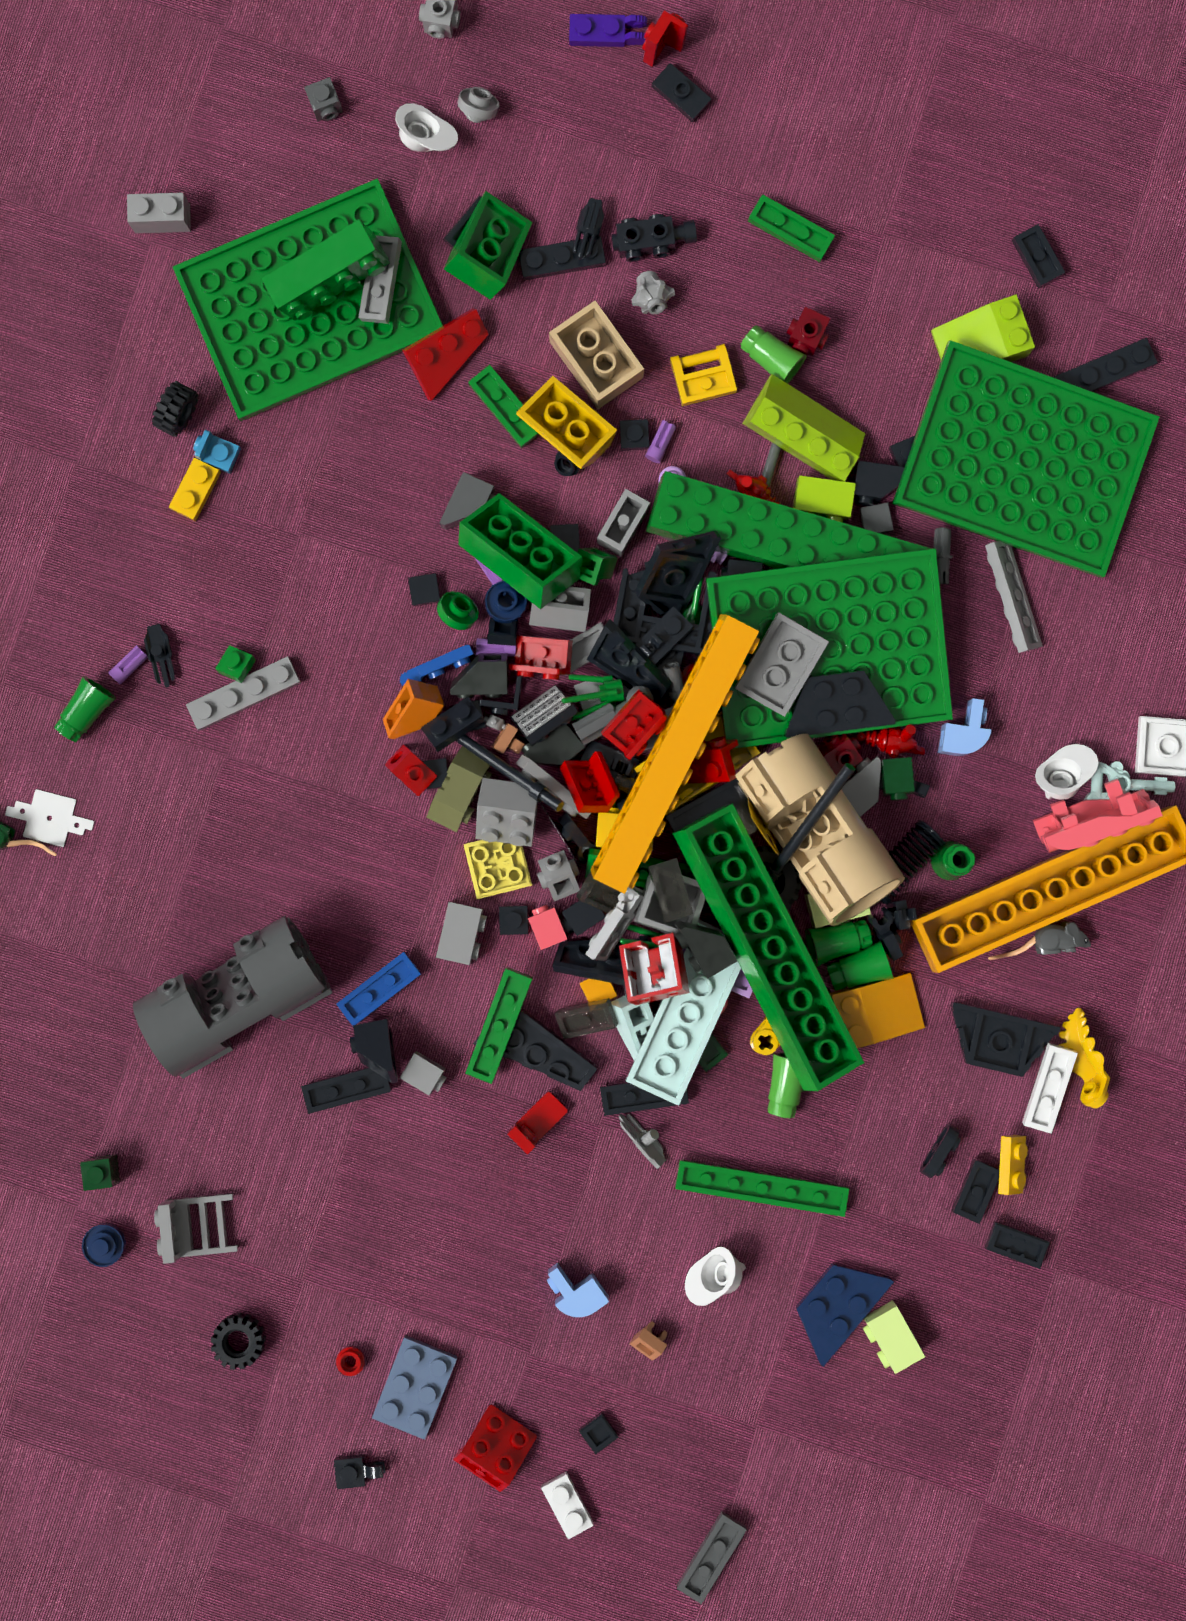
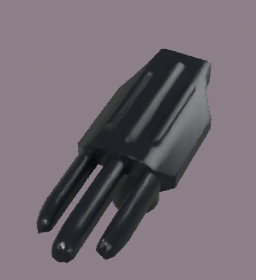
M589 198V201L581 210L573 245V253H576L581 234H583L578 259L583 258L586 244L590 237L591 240L586 255L588 257L591 255L596 237L600 234L604 220L602 200Z
M160 624L148 626L147 634L144 638L148 660L152 663L156 682L158 684L161 683L157 663H159L164 685L169 687L165 661H167L172 681L175 679V673L171 660L172 651L168 635L163 631Z

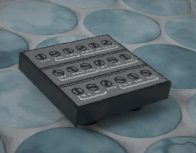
M556 684L510 717L531 745L547 739L550 732L559 726L568 724L578 712L572 702L562 703V699L566 698V696Z

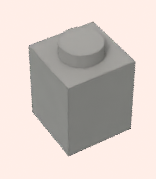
M416 1051L400 1079L430 1095L433 1090L439 1092L447 1077L442 1074L446 1068Z

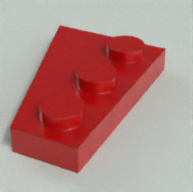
M472 308L402 350L428 400L432 401L489 335L476 309Z

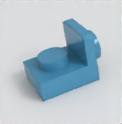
M205 430L202 436L199 435L197 437L193 450L195 451L194 456L198 460L230 474L241 448Z

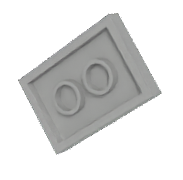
M777 613L734 688L785 717L829 641L786 616Z

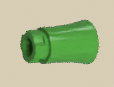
M757 325L749 331L741 343V348L750 354V358L760 364L769 374L775 375L787 384L800 370L807 356L785 344L770 332H765Z
M773 1052V1071L768 1096L770 1100L768 1113L783 1118H794L803 1088L785 1053Z

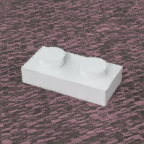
M567 1471L541 1485V1489L568 1539L594 1526V1522Z

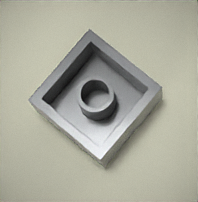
M482 778L477 804L476 839L486 842H501L515 846L532 847L538 802L529 796L527 790L515 782Z
M656 866L650 867L642 891L644 897L637 907L633 921L669 934H676L679 932L674 924L677 921L697 925L705 896L697 880Z

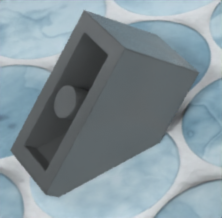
M463 472L439 522L441 528L449 530L459 526L463 519L496 496L494 495V486Z

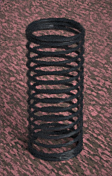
M918 820L915 823L916 828L911 827V832H906L907 837L902 836V841L897 842L898 846H893L894 851L889 850V855L893 861L910 878H914L913 874L899 863L892 853L899 857L916 874H918L917 869L903 858L896 849L903 852L920 869H922V865L907 853L901 844L907 847L923 864H927V861L911 848L905 839L912 843L927 859L931 860V856L915 843L909 835L916 838L932 855H936V852L919 838L913 830L920 833L938 851H940V847L945 845L943 838L922 820ZM904 875V881L909 883L908 878ZM892 891L890 894L896 897V894ZM887 895L880 901L888 905L892 899Z

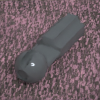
M644 686L633 687L628 692L624 702L616 706L607 703L572 723L583 745L602 736L601 731L638 689L654 701V696L650 689Z

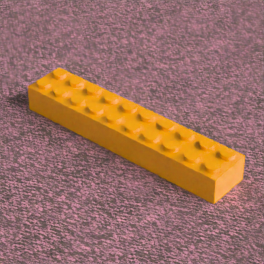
M720 614L666 720V726L660 732L590 869L593 879L624 894L627 888L633 889L639 877L637 869L641 862H647L653 849L650 847L654 836L659 837L666 824L663 818L667 810L673 811L679 799L676 793L681 784H687L693 770L690 769V765L694 758L699 759L706 746L703 740L707 732L712 733L719 721V717L716 715L720 707H726L733 694V691L729 690L733 681L740 680L746 669V665L743 662L747 654L752 655L759 644L760 639L757 638L758 630L729 615Z
M1177 805L1161 809L1163 816L1156 818L1149 825L1132 827L1123 835L1106 837L1091 847L1083 846L1065 851L918 916L916 920H910L932 972L940 973L1185 865L1186 825Z

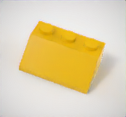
M554 376L516 413L517 416L580 469L593 464L609 448L617 432L616 428Z

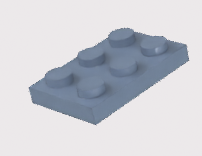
M405 1335L372 1419L425 1440L458 1356Z

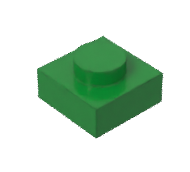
M229 645L215 669L219 674L242 683L256 659L253 655Z

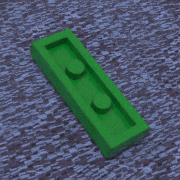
M763 194L748 218V222L818 262H821L835 237L829 231Z
M488 365L468 382L472 390L521 449L540 435L516 415L523 404L491 365Z

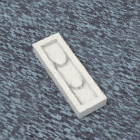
M1051 1043L1047 1044L1022 1121L1024 1126L1052 1134L1078 1054L1075 1050Z

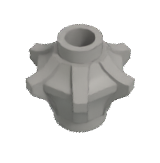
M646 271L641 273L636 279L637 290L631 302L633 306L641 307L642 314H647L648 312L659 314L667 308L666 302L675 295L674 288L665 285V282L658 277L656 272Z

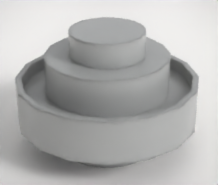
M482 87L463 89L457 101L460 110L463 111L470 121L475 123L495 118L499 109V101L496 97Z

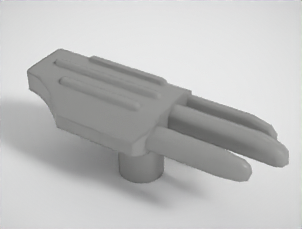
M620 1114L619 1119L622 1129L648 1161L658 1169L666 1161L663 1147L657 1141L659 1138L658 1131L655 1129L650 1131L644 1130L633 1116L628 1114L626 1119L623 1114Z

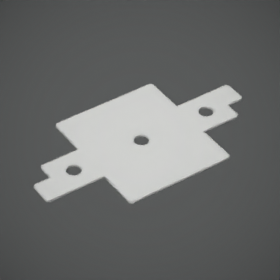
M37 789L35 790L31 805L16 801L15 807L8 806L5 813L6 816L27 821L23 837L64 847L68 832L83 835L85 829L92 830L94 824L92 820L73 816L76 799ZM21 809L25 810L24 814L20 813ZM48 816H52L51 821L47 820ZM75 823H79L78 828H75Z

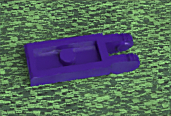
M570 14L569 45L601 47L642 45L646 40L644 38L645 33L629 32L625 34V28H643L647 26V17L643 15H629L625 17V15Z

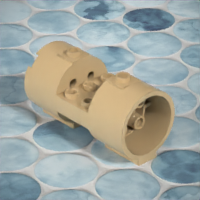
M799 734L781 742L782 747H778L768 754L765 752L758 758L752 759L735 775L739 781L738 785L747 799H750L767 829L772 831L782 848L786 846L836 777V774L809 734ZM840 790L790 859L799 872V878L831 926L841 924L864 912L894 891L905 879L873 829L866 827L842 790Z

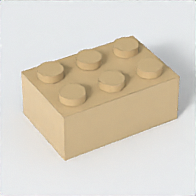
M593 301L549 332L551 345L597 409H600L644 377L643 366L596 301Z

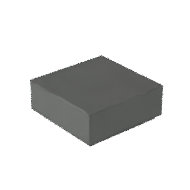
M888 503L859 509L863 529L880 534L893 531Z

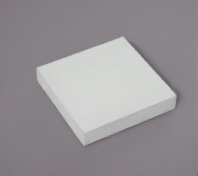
M1147 716L1139 717L1135 773L1186 777V720Z

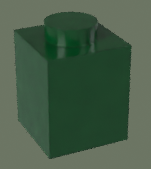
M912 757L883 759L881 761L883 797L890 796L891 801L907 800L908 795L915 792Z
M117 1154L92 1157L80 1162L84 1191L110 1188L120 1183Z

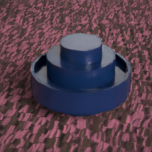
M505 581L492 585L487 591L485 598L486 611L491 618L501 623H512L518 620L525 612L527 604L526 598Z
M108 1223L95 1225L86 1232L82 1240L84 1257L89 1263L98 1267L113 1265L122 1257L126 1247V1240L122 1231L113 1224Z

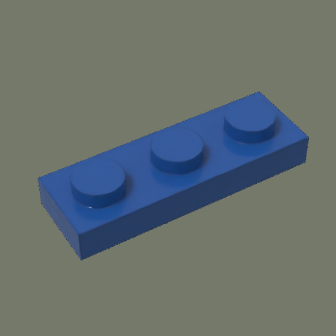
M404 951L336 1003V1005L351 1025H356L422 973Z

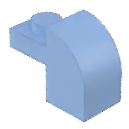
M973 698L967 702L964 726L950 723L941 725L938 753L963 756L979 750L986 744L991 730L980 728L981 724H985L987 717V708L983 707L984 700Z
M558 1263L548 1269V1276L550 1278L547 1279L549 1286L555 1294L559 1292L562 1294L555 1299V1306L564 1314L572 1317L589 1316L609 1302V1295L593 1273L574 1286Z

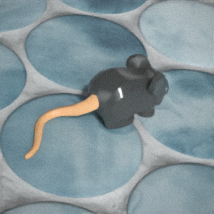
M1062 922L1060 925L1049 924L1038 929L1034 937L1021 948L991 956L988 960L1018 955L1033 945L1037 954L1042 955L1058 954L1061 951L1076 952L1075 947H1091V942L1074 922Z

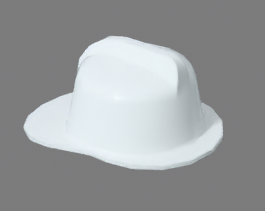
M404 104L397 110L395 120L399 127V136L407 148L417 152L444 151L453 148L458 142V134L455 128L423 106Z
M1067 745L1059 749L1037 768L1035 774L1036 782L1045 791V796L1048 800L1052 798L1058 800L1071 798L1096 773L1099 764L1097 755L1091 748L1085 745Z
M717 1247L689 1269L685 1280L686 1295L695 1305L706 1306L722 1295L737 1290L742 1281V1272L746 1267L732 1255L730 1250L725 1247Z

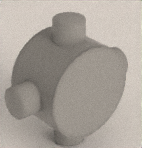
M490 714L489 717H484L486 726L501 731L506 725L504 724L505 720Z

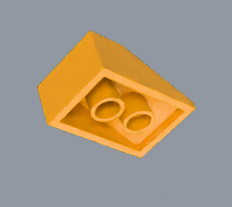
M911 973L894 976V979L876 981L851 989L847 988L829 993L857 1048L925 1028Z

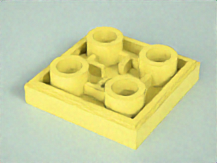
M484 840L463 844L477 899L532 886L523 846L501 842H486Z

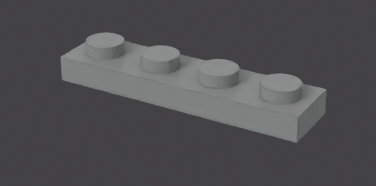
M1001 541L985 545L988 553L987 560L992 566L996 579L995 585L1001 595L1004 614L1009 621L1012 630V640L1017 647L1018 653L1043 647L1012 547Z
M287 656L247 675L242 683L234 681L186 704V707L197 730L201 731L300 684L301 681L290 658Z

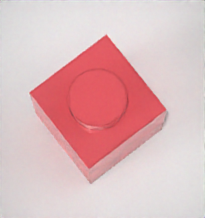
M544 905L532 910L533 917L528 918L541 950L568 939L555 908L549 910L548 905Z

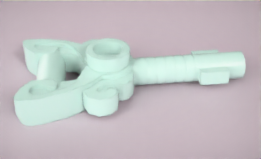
M1115 761L1110 766L1099 762L1097 771L1091 778V792L1085 796L1084 800L1109 799L1107 792L1102 793L1103 774L1107 775L1109 782L1118 779L1123 794L1128 793L1129 790L1139 791L1144 789L1145 791H1154V795H1167V792L1175 791V782L1167 781V778L1154 777V780L1130 779L1129 773L1126 770L1123 771L1121 762Z

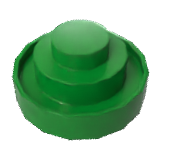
M447 592L441 597L437 605V612L441 620L456 630L470 629L478 619L479 611L476 604L463 593Z

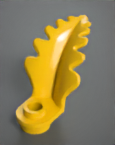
M1079 1007L1075 1009L1073 1014L1068 1016L1070 1021L1062 1024L1066 1031H1060L1059 1037L1066 1040V1042L1058 1046L1075 1050L1078 1053L1072 1072L1079 1075L1084 1081L1080 1100L1085 1106L1099 1108L1108 1099L1107 1088L1110 1077L1104 1070V1056L1100 1052L1094 1051V1038L1087 1037L1090 1028L1088 1025L1085 1026L1087 1018L1084 1017L1085 1012Z

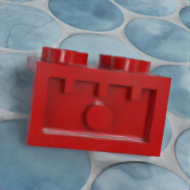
M489 1405L468 1441L458 1450L453 1460L501 1492L512 1482L537 1436L495 1406Z

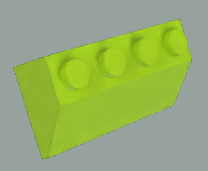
M773 374L768 378L742 423L829 479L845 482L859 458L865 436L864 432Z

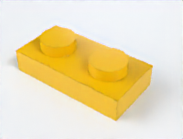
M193 458L169 508L196 522L221 473L220 470Z
M1001 1136L998 1194L1014 1195L1023 1193L1026 1184V1175L1024 1173L1025 1158L1028 1152L1026 1136Z

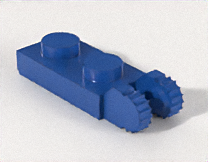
M467 644L407 670V672L400 676L401 686H404L408 679L421 682L422 678L428 675L430 680L444 674L443 668L454 664L456 669L470 663L469 657L474 655L471 646Z

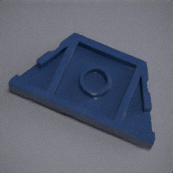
M832 1263L797 1304V1312L820 1365L823 1367L894 1283L890 1277H882Z

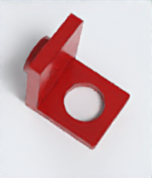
M404 744L385 763V766L417 796H420L437 778V775Z

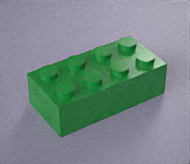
M358 219L263 277L262 281L278 310L294 321L297 319L303 320L308 318L313 313L312 310L320 305L326 306L337 299L336 296L343 291L356 289L361 284L360 281L368 276L374 277L385 270V266L390 264V261L375 233Z
M500 493L463 519L459 524L458 545L539 609L550 603L580 578L582 556Z

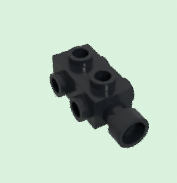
M655 214L650 216L649 219L639 221L636 218L624 219L621 223L616 224L617 233L611 234L613 251H619L620 258L626 257L627 262L642 260V255L654 254L655 258H664L670 255V251L675 250L676 242L685 241L686 244L697 242L695 220L683 221V224L673 225L672 216L665 217L664 214ZM664 230L665 232L663 235H656L654 231ZM637 234L635 239H628L627 235Z

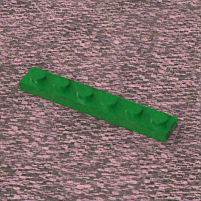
M679 1159L675 1189L841 1217H845L849 1188L845 1186Z

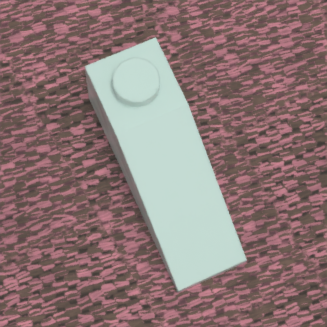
M625 995L608 1003L616 1027L635 1061L654 1017L649 1003L634 1005L628 1002Z

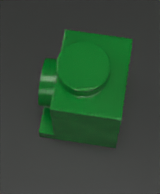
M595 547L579 548L578 554L582 556L580 580L597 585L602 579L612 578L618 557Z

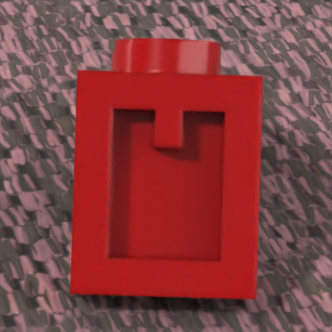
M548 1091L508 1130L507 1135L528 1155L536 1147V1143L568 1110Z

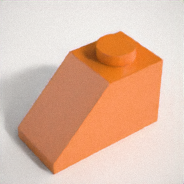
M412 679L406 681L383 718L389 739H396L420 730L422 726L442 712L444 703L438 686Z

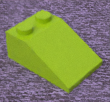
M1017 294L989 303L931 330L941 360L947 342L950 340L1009 362L1028 357L1035 348Z

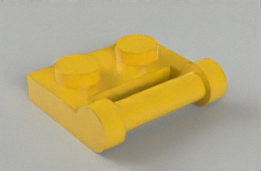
M725 344L717 345L716 349L681 358L678 355L670 357L671 368L682 406L737 392ZM715 360L720 362V366L685 375L682 370Z

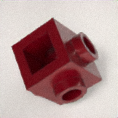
M804 307L799 320L793 318L786 334L791 335L788 345L806 355L813 356L817 348L823 349L829 334L825 333V330L831 318Z
M846 734L826 736L823 742L817 746L836 776L845 763H849L856 768L858 763L863 761L858 753L862 748L853 735L849 737Z

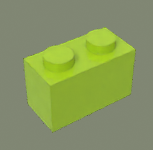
M799 476L796 482L793 508L843 523V520H848L851 517L856 483Z

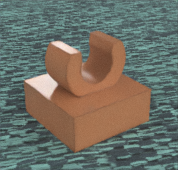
M505 723L504 729L500 731L491 748L502 754L506 748H509L519 754L525 744L514 738L518 729Z
M650 1322L636 1333L629 1343L652 1361L662 1355L667 1346L663 1342L667 1336L665 1330L658 1337L652 1334L654 1322Z

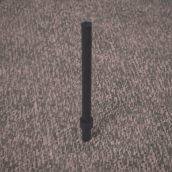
M466 734L456 740L464 748L527 790L529 796L537 802H544L557 812L563 808L564 802L551 794L548 787L539 781H532Z
M845 763L775 861L768 864L766 870L773 883H777L783 874L782 870L854 773L855 768L853 765Z

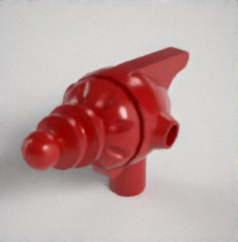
M732 470L726 473L736 482L739 493L780 504L779 501L775 502V496L771 497V489L768 487L767 479L763 475L758 477L737 475Z
M911 724L907 725L903 730L899 726L884 728L879 733L874 730L873 733L867 731V734L864 732L856 734L858 741L866 740V744L871 743L872 747L876 744L880 751H885L892 758H896L902 753L925 754V748L918 746L917 741L912 737L916 733V728Z

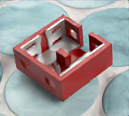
M674 933L651 938L652 942L659 946L653 949H649L648 944L642 941L619 946L629 1003L640 1005L690 993L683 949Z

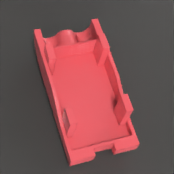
M1115 779L1104 784L1109 799L1084 800L1068 807L1065 801L1061 800L1050 804L1052 813L1034 819L1033 823L1041 842L1045 844L1048 852L1051 853L1058 849L1071 850L1083 846H1094L1101 839L1109 836L1123 835L1128 829L1138 825H1149L1156 818L1163 815L1159 805L1154 800H1150L1149 794L1144 789L1134 793L1128 792L1123 794L1119 780Z

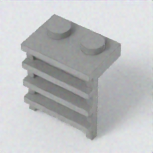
M233 1193L193 1198L186 1197L174 1200L167 1199L158 1205V1210H155L154 1221L156 1227H160L161 1238L157 1240V1252L159 1256H162L163 1264L175 1263L180 1257L238 1251V1245L228 1246L223 1202L233 1200ZM208 1202H216L220 1247L210 1246L207 1214ZM190 1204H199L202 1249H194Z

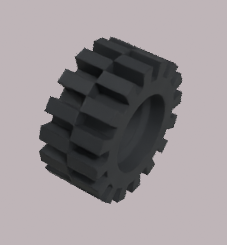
M178 381L170 383V387L167 386L165 394L162 393L160 402L156 404L157 409L153 412L152 425L173 437H177L178 434L183 432V428L187 427L188 420H191V415L196 410L195 405L198 403V392Z
M237 1313L235 1316H227L215 1328L214 1335L211 1337V1342H213L211 1351H215L216 1355L214 1358L216 1361L220 1359L223 1367L229 1365L231 1370H235L237 1367L240 1370L245 1369L247 1365H252L264 1350V1342L266 1341V1335H263L264 1328L258 1325L259 1320L251 1319L252 1315L246 1314L242 1316V1313ZM242 1331L248 1336L249 1346L246 1350L236 1352L229 1347L228 1336L231 1332Z

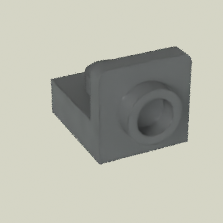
M330 77L304 87L317 122L332 120L339 113L343 112Z

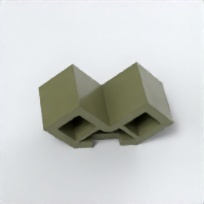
M462 746L447 771L448 774L441 788L438 789L426 818L455 832L458 831L462 823L468 824L475 810L471 808V804L481 787L482 778L491 779L492 773L488 772L490 765Z

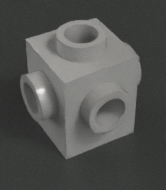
M426 0V4L421 3L419 21L423 22L424 33H428L431 37L438 39L444 37L452 38L453 29L458 28L461 12L457 10V0Z
M564 850L538 860L542 872L537 873L542 888H549L554 902L580 891L575 878L580 873L574 858L568 860Z

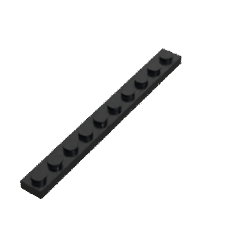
M1146 337L1053 378L1094 392L1149 369L1158 362ZM915 436L891 445L888 448L896 466L905 467Z

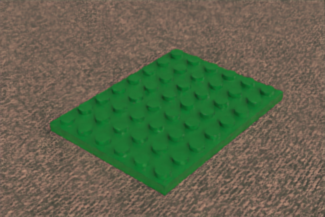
M378 178L172 267L240 422L403 352L402 350L443 326ZM358 219L376 236L399 237L402 241L389 324L364 322L358 318L365 279L360 281L361 284L356 289L343 291L336 296L337 299L326 306L320 305L312 310L313 313L308 318L303 320L297 319L296 321L277 309L262 281L263 277Z
M950 340L947 342L893 504L1103 578L1111 561L1159 416Z
M936 548L706 578L712 630L720 614L729 615L758 630L757 638L760 639V644L776 614L780 613L829 641L809 676L863 670L896 722L894 725L809 735L811 738L953 719ZM748 653L743 664L747 666L753 654ZM734 680L729 689L733 691V694L726 707L721 706L726 740L737 739L739 745L735 748L780 743L789 739L785 737L784 732L788 728L794 705L801 691L784 717L735 689L734 686L737 680Z

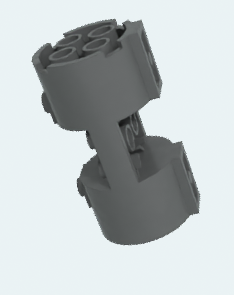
M283 916L250 935L243 936L238 942L233 944L236 952L235 957L230 958L225 964L215 970L205 972L199 979L195 980L188 973L180 974L175 978L168 979L154 991L133 1002V1012L146 1042L162 1066L172 1076L178 1077L180 1075L184 1079L231 1052L233 1049L230 1037L270 1014L276 1019L281 1018L284 1021L332 993L328 979L322 971L320 964L316 963L307 941L289 917Z

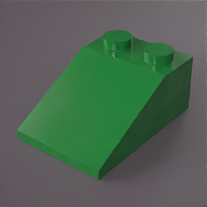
M485 191L455 243L444 270L491 300L506 285L532 222Z

